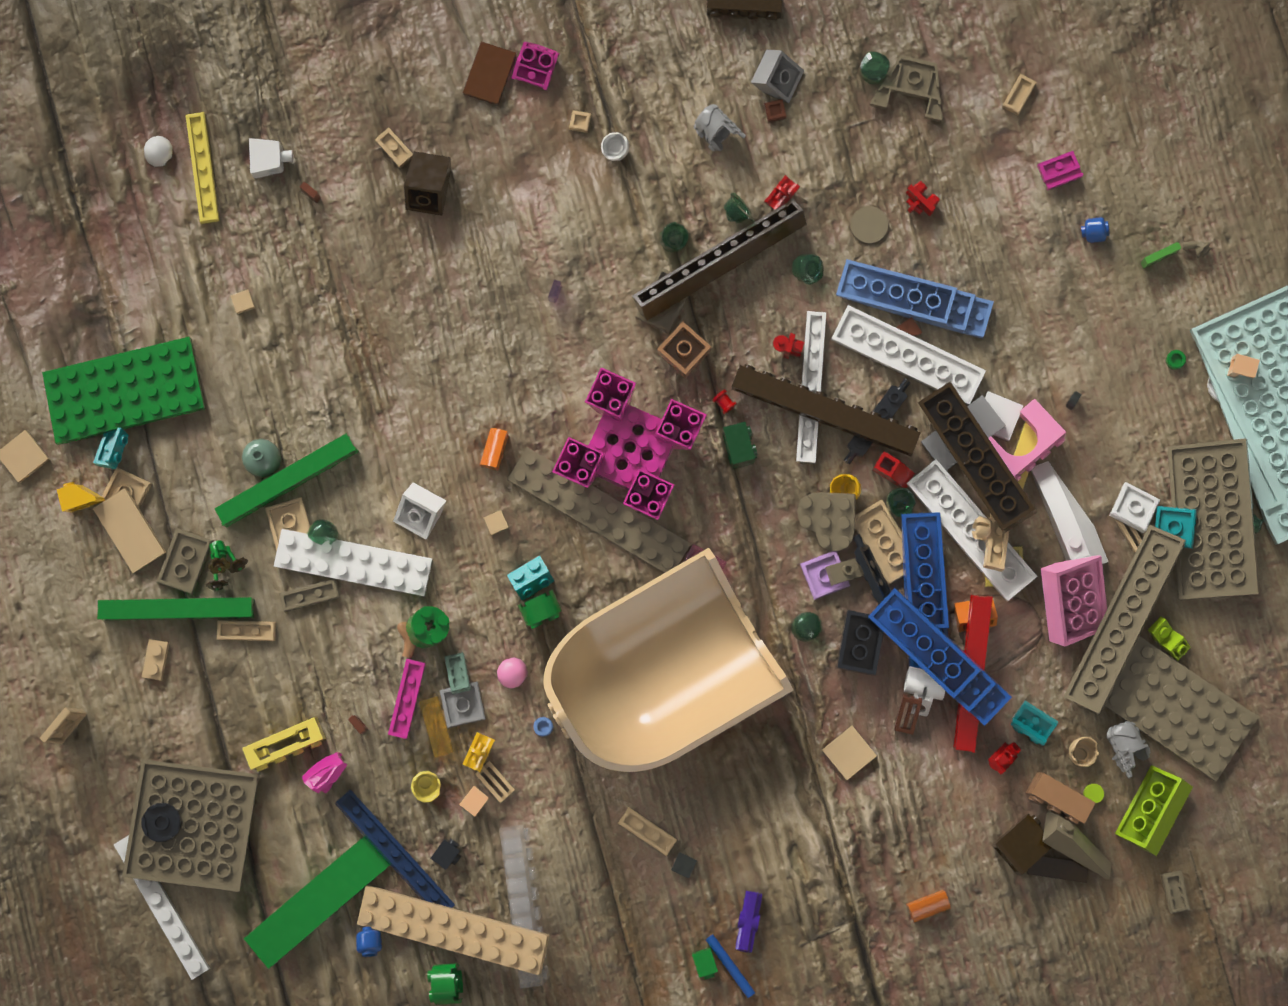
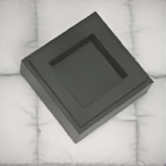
M679 852L671 870L689 878L697 860Z

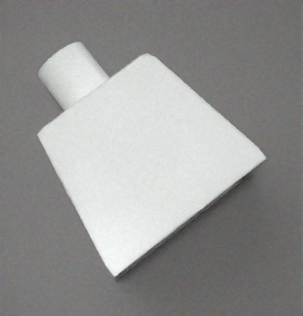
M249 139L250 173L254 178L282 173L284 171L283 162L294 161L293 151H283L279 141Z

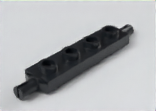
M904 378L899 387L892 385L873 412L882 415L881 418L886 420L892 418L908 397L904 391L911 382L909 380L907 382V379ZM854 436L847 445L850 452L844 461L850 465L856 456L862 458L873 442Z
M859 534L853 537L857 546L854 551L856 561L861 566L864 578L872 589L873 597L880 604L891 591L869 545H864Z

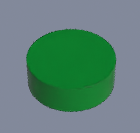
M1173 350L1166 356L1165 361L1170 369L1178 370L1185 365L1186 356L1180 350Z

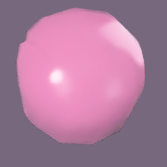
M515 657L504 660L497 670L498 681L507 688L520 686L528 674L526 664L521 659Z

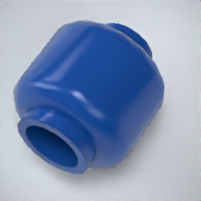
M1102 217L1087 219L1085 226H1081L1082 238L1086 237L1089 243L1105 241L1107 236H1110L1108 221H1105Z
M364 927L361 932L356 934L357 952L362 954V957L377 956V953L382 950L381 932L371 927Z

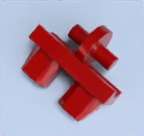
M785 175L765 199L764 203L773 210H776L789 202L800 186Z
M922 181L914 186L911 184L906 191V194L910 197L906 203L911 206L907 211L912 213L915 210L919 215L924 211L930 217L934 213L940 199L935 194L926 199L922 194L927 190V187Z
M790 333L789 339L784 335L774 338L773 347L778 352H784L783 358L789 359L790 355L800 358L804 342L795 339L796 334Z
M1014 741L1009 745L1004 742L988 759L990 767L998 771L1000 775L1003 774L1018 758L1017 754L1021 749Z

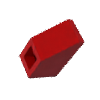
M883 451L872 469L873 472L903 490L907 488V482L915 474L900 460Z

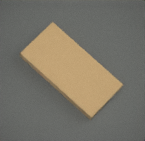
M127 488L122 489L93 508L132 573H136L166 553Z
M880 500L855 515V531L858 535L860 534L864 545H869L885 581L890 585L904 576L902 531L883 500Z

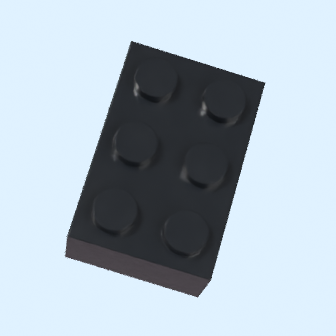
M851 610L846 611L836 669L871 676L876 675L884 631L868 617L870 614Z

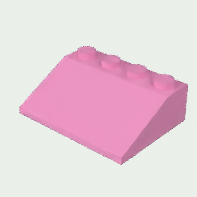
M1098 555L1058 562L1041 568L1049 641L1065 647L1095 635L1107 611L1102 557Z

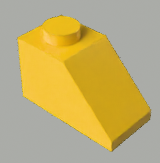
M75 482L66 483L63 485V488L57 489L62 512L72 513L105 501L104 497L83 485L75 484Z

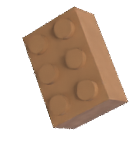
M1036 773L1026 791V794L1030 795L1029 799L1041 805L1044 803L1047 805V810L1060 815L1061 813L1065 815L1064 819L1076 825L1086 822L1096 803L1045 773Z

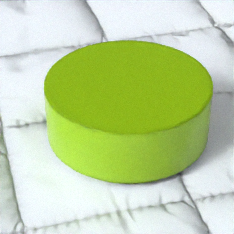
M1089 784L1084 788L1083 795L1099 803L1104 797V790L1098 784Z

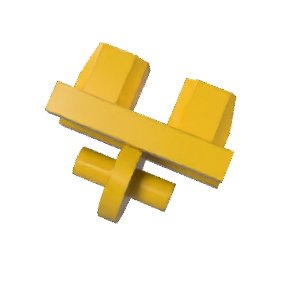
M477 732L463 765L481 772L495 740Z

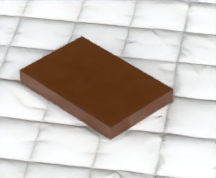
M481 41L465 84L463 95L498 106L515 61L516 52Z

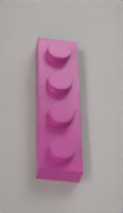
M406 659L388 735L408 739L426 663Z

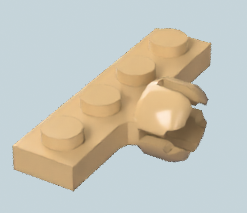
M991 514L990 518L979 516L973 523L972 528L975 531H972V536L974 539L982 540L986 544L983 568L1002 572L1005 568L1009 531L1003 533Z

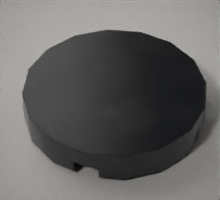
M156 803L150 806L143 814L141 827L149 839L156 842H167L179 833L182 818L174 806L167 803Z

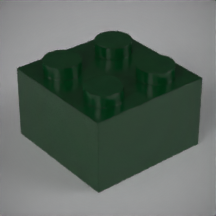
M746 422L723 427L722 435L731 469L734 470L753 465L758 453L755 444L752 445L750 441L753 437L751 427L746 426Z

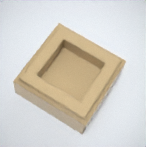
M573 110L569 130L588 133L591 113Z
M248 289L231 295L237 314L255 308Z
M501 510L484 517L491 536L509 528Z

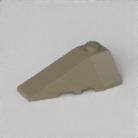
M1048 811L1046 813L1042 842L1108 880L1110 878L1111 862L1073 823Z

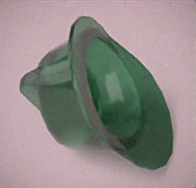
M730 193L731 197L724 205L727 220L729 222L741 223L750 219L752 222H755L745 202L736 193Z

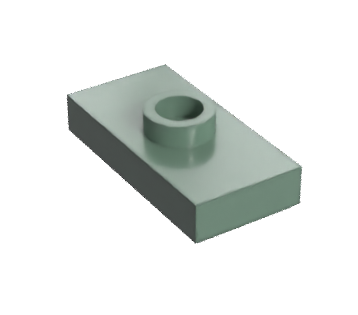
M464 653L445 656L452 695L470 691L471 686Z

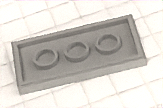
M983 395L967 406L988 438L1006 426ZM936 431L921 441L933 459H937L946 471L957 463Z

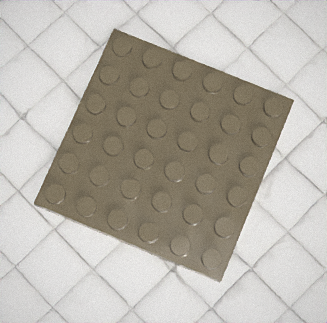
M142 759L122 877L241 892L259 774ZM156 803H167L174 806L182 818L179 833L167 842H156L149 839L141 827L143 814L150 806Z

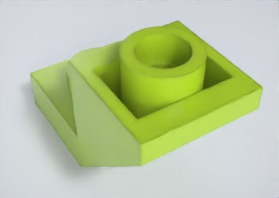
M1161 616L1148 629L1153 639L1177 661L1191 648L1186 639L1175 632L1167 620Z

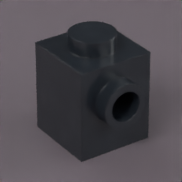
M452 838L450 840L444 839L430 859L447 870L451 864L456 865L462 857L459 854L462 850L458 848L460 844Z

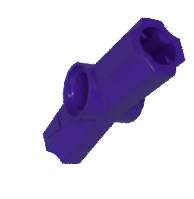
M745 892L743 908L739 915L737 927L739 931L735 950L752 953L755 933L759 925L762 893Z

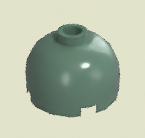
M253 440L243 450V465L254 476L268 477L279 468L281 453L277 446L269 440Z

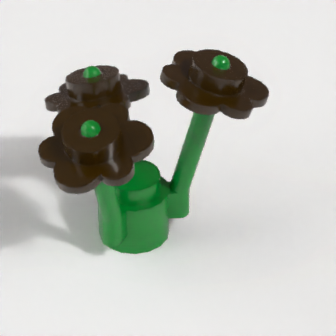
M218 540L209 545L212 560L208 564V568L214 575V580L206 583V587L213 591L222 590L223 586L228 585V582L225 580L218 581V573H224L226 569L230 573L240 572L248 563V560L244 557L239 560L236 559L231 552L230 546H225L223 541ZM226 554H228L231 560L233 561L231 565L230 562L226 560Z

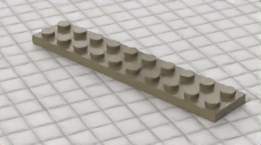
M528 447L525 449L509 475L508 481L663 573L680 564L691 543L630 507L623 505V503L592 485L586 488L553 473L554 462Z
M1149 525L1064 695L1065 699L1099 715L1101 714L1186 544L1185 539Z

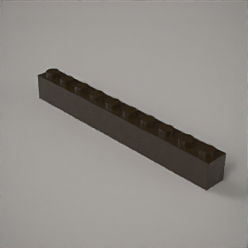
M792 199L632 295L637 309L645 320L648 321L807 225L803 209Z
M747 364L739 366L732 384V390L910 457L921 434L914 426L907 425L905 427L899 425L900 422L895 419H883L879 413L873 411L867 413L860 406L852 405L851 407L839 398L832 400L827 398V394L823 392H811L804 385H792L788 379H776L773 377V374L766 371L762 373L757 372L753 366Z

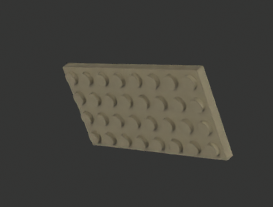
M1247 439L1169 446L1168 460L1172 507L1197 510L1193 549L1183 548L1176 562L1179 600L1260 594Z
M1140 636L1104 706L1123 720L1135 723V727H1138L1142 733L1215 782L1258 719V716Z

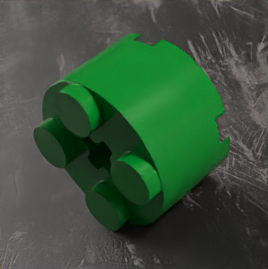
M553 590L549 591L550 595L548 596L547 593H543L527 600L524 607L522 603L518 605L527 627L530 626L533 629L542 625V620L548 618L549 621H552L561 616L560 612L562 609Z
M424 606L411 615L406 624V631L410 641L420 648H429L437 645L445 639L449 632L448 616L442 610L433 606Z
M459 963L433 965L432 970H428L427 979L431 983L432 990L429 991L430 1003L448 1005L462 1002L463 998H459V993H463L462 971L457 970V967L460 966Z

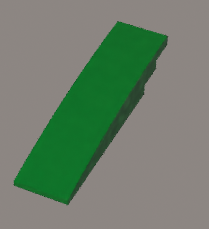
M365 837L361 838L249 933L244 940L264 965L270 969L363 890L365 886L378 877L390 864Z

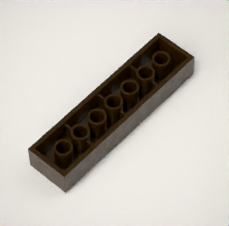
M951 381L918 402L1003 533H1006L1037 513L1035 507Z

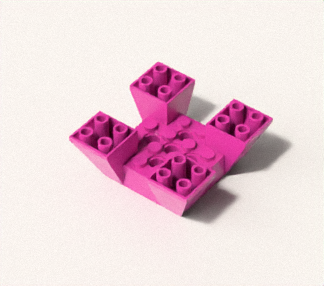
M601 367L585 400L587 405L602 416L589 445L568 437L552 472L586 488L597 477L628 490L623 505L659 520L674 487V484L660 478L673 449L691 450L707 414L671 399L662 419L630 405L636 386L635 382ZM640 427L644 432L641 435H635L633 430ZM616 437L618 442L615 445H611L608 443V439ZM629 444L636 447L632 453L625 451V447ZM646 452H650L653 455V458L649 461L642 458ZM619 462H626L628 464L625 470L618 469L617 465Z

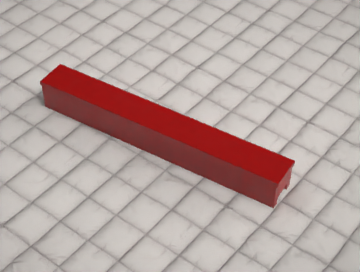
M970 595L964 652L985 670L993 597ZM959 702L953 747L955 750L975 753L979 720Z

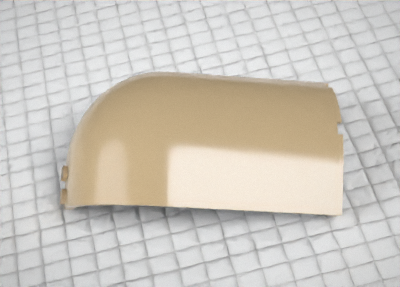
M709 548L577 625L562 639L551 654L545 668L543 681L546 695L550 701L547 705L555 721L562 728L561 730L566 739L571 738L578 750L591 762L606 769L621 772L645 771L665 765L793 691L787 676L763 641L760 640L748 616L743 612L740 602L716 557Z

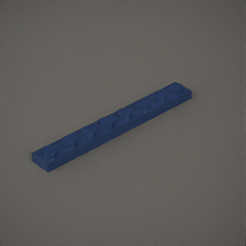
M351 789L336 801L335 805L421 900L450 908L455 906Z

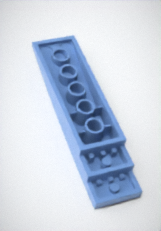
M846 259L836 296L906 318L912 317L916 321L981 339L984 338L994 301L975 297V294L959 291L956 287Z

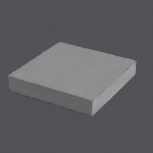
M478 682L470 683V691L453 695L450 688L440 690L447 728L486 720Z

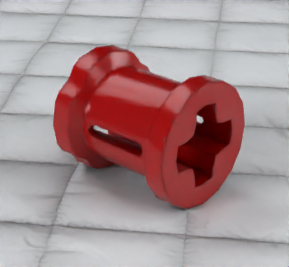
M725 389L712 400L721 407L724 415L737 405L736 401L733 402L726 394L727 391Z

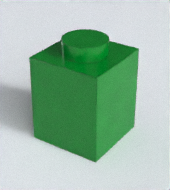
M711 947L692 953L699 978L703 977L706 980L715 977L718 969Z

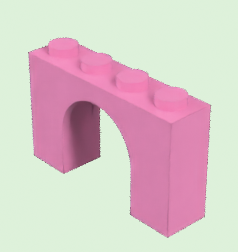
M1035 399L1020 411V417L1027 422L1037 436V445L1030 453L1023 456L1011 455L991 436L989 437V440L1017 482L1021 479L1020 475L1025 471L1029 472L1036 466V461L1040 458L1042 460L1051 453L1050 449L1054 446L1059 447L1065 441L1066 431Z

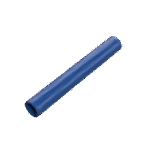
M713 934L709 936L706 942L747 998L755 994L753 988Z

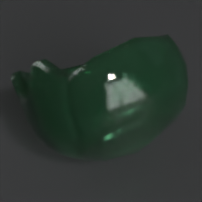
M898 487L890 491L886 504L888 510L894 516L901 517V514L913 513L916 501L909 489Z
M324 519L314 521L307 532L308 537L320 545L326 541H329L331 545L339 537L337 527L332 522Z
M801 613L794 618L791 624L792 634L802 642L812 641L819 637L822 631V621L815 613Z

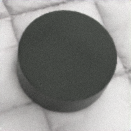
M1077 391L1074 392L1067 402L1066 408L1072 411L1082 394Z

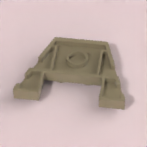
M900 55L885 81L878 89V92L871 100L870 106L886 110L890 92L929 100L925 119L941 123L942 113L937 63Z

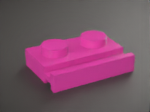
M1074 151L1037 165L1043 182L1046 184L1047 191L1084 176Z

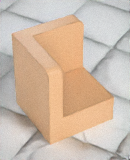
M1236 354L1231 359L1227 376L1235 378L1238 375L1255 378L1260 360Z
M473 786L459 805L476 817L489 797L481 792L478 787Z

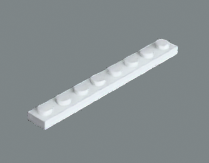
M807 311L802 385L808 387L809 391L816 393V391L821 392L826 312ZM799 415L796 462L815 464L818 422Z
M129 835L114 844L123 862L125 861ZM134 879L191 980L209 970V965L161 883Z

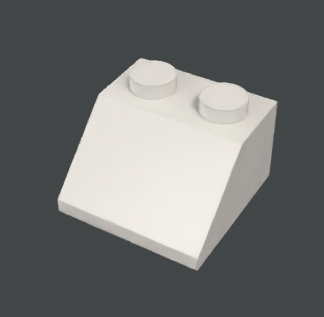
M412 483L402 495L393 522L427 539L443 511L446 500Z

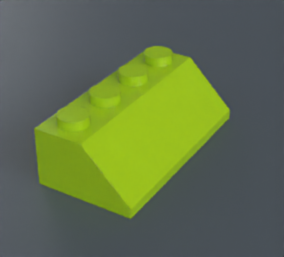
M1151 765L1115 834L1157 856L1193 786L1182 778Z

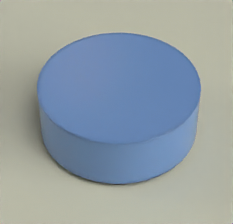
M540 717L534 722V731L539 736H548L553 731V723L549 718Z

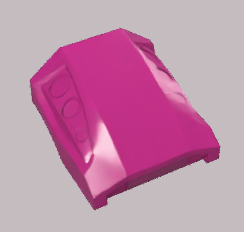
M524 41L515 64L512 79L547 90L560 53L538 44Z
M336 752L317 762L302 776L304 783L318 794L320 791L327 793L347 766L341 757L342 754Z

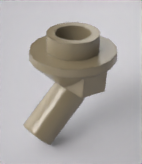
M1183 242V250L1196 249L1197 258L1200 256L1205 257L1211 250L1209 247L1210 242Z

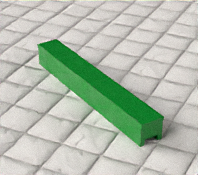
M347 433L214 508L222 522V526L226 528L355 455L359 450L355 447Z
M252 597L98 600L97 619L102 621L254 618V599Z

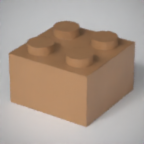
M684 322L657 349V354L685 379L711 352V346Z

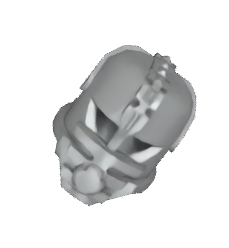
M714 104L704 108L695 121L694 129L701 138L705 136V141L709 144L708 147L714 152L723 150L721 143L731 133L734 135L738 134L742 138L746 137L736 124Z
M1125 721L1110 727L1107 732V739L1116 754L1112 760H1115L1117 766H1119L1122 772L1126 773L1128 778H1132L1131 770L1136 766L1133 755L1144 761L1150 758L1151 750L1148 744H1145V739H1141L1138 727H1135L1136 724Z

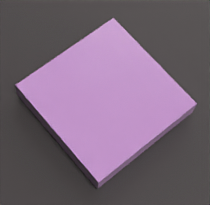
M837 551L829 552L800 564L814 600L850 586L849 581L832 586L829 581L825 567L841 562Z

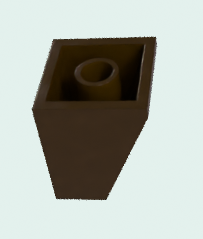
M414 151L404 183L405 210L443 215L451 174V157Z
M1025 815L991 844L1017 875H1023L1052 848L1042 842L1044 831L1039 826L1041 822L1035 815Z

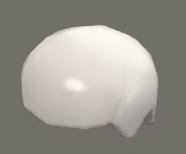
M610 133L604 137L601 143L602 153L611 161H620L629 152V142L621 133Z
M154 136L146 142L144 156L149 164L154 167L164 166L172 158L173 146L168 139L163 136Z

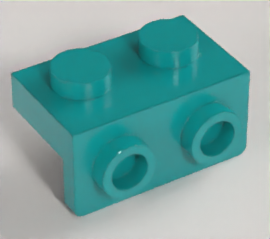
M122 428L104 433L93 463L96 466L117 469L118 464L122 460V453L128 443L129 435Z
M540 556L507 575L521 600L531 597L534 593L555 581Z
M1027 701L1023 702L1011 721V726H1013L1016 732L1024 733L1029 736L1032 742L1043 746L1058 724L1057 720Z

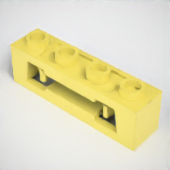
M313 717L242 749L250 769H257L259 772L268 768L269 763L274 761L275 764L287 760L286 756L290 754L297 756L304 753V748L311 746V749L322 745L321 741L325 740L326 737L318 718ZM305 728H308V730H306V731H303V732H300V733L298 732V731H300V730H303V729H305ZM298 734L301 739L310 737L305 742H296L271 754L268 748L257 750L265 745L272 746ZM270 754L269 757H267V758H265V759H262V757L267 756V755Z

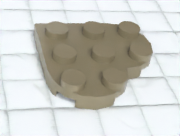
M817 492L801 499L797 510L800 524L808 530L816 531L821 547L831 551H839L850 545L855 535L856 494Z

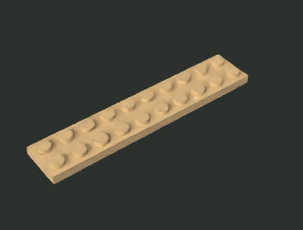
M370 885L365 886L357 924L361 926L371 927L375 930L536 975H541L550 936L545 933Z

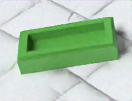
M1179 242L1145 257L1141 261L1143 269L1178 253L1181 249Z

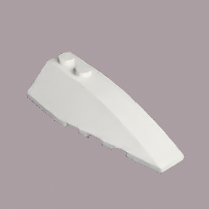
M1049 461L1036 465L1031 470V473L1066 561L1099 555L1102 557V564L1107 563L1108 559L1095 526Z

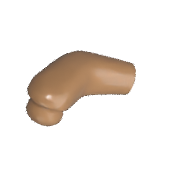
M401 622L397 625V630L404 640L402 656L412 659L416 646L409 639L406 631L407 622Z

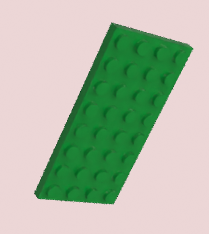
M190 336L42 372L55 444L57 445L102 435L117 430V428L127 429L206 409Z

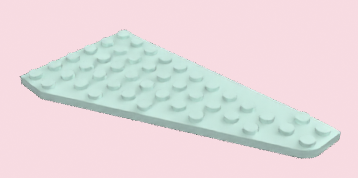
M1288 286L1190 330L1201 354L1233 440L1247 439L1251 488L1275 545L1288 540ZM1240 354L1260 360L1256 377L1249 378L1238 375L1234 378L1227 376L1232 357Z

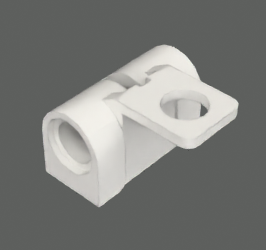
M909 666L905 678L904 692L913 694L915 699L922 698V705L925 706V709L920 710L919 715L928 716L933 699L943 700L945 690L923 669ZM913 704L911 714H914L917 704Z

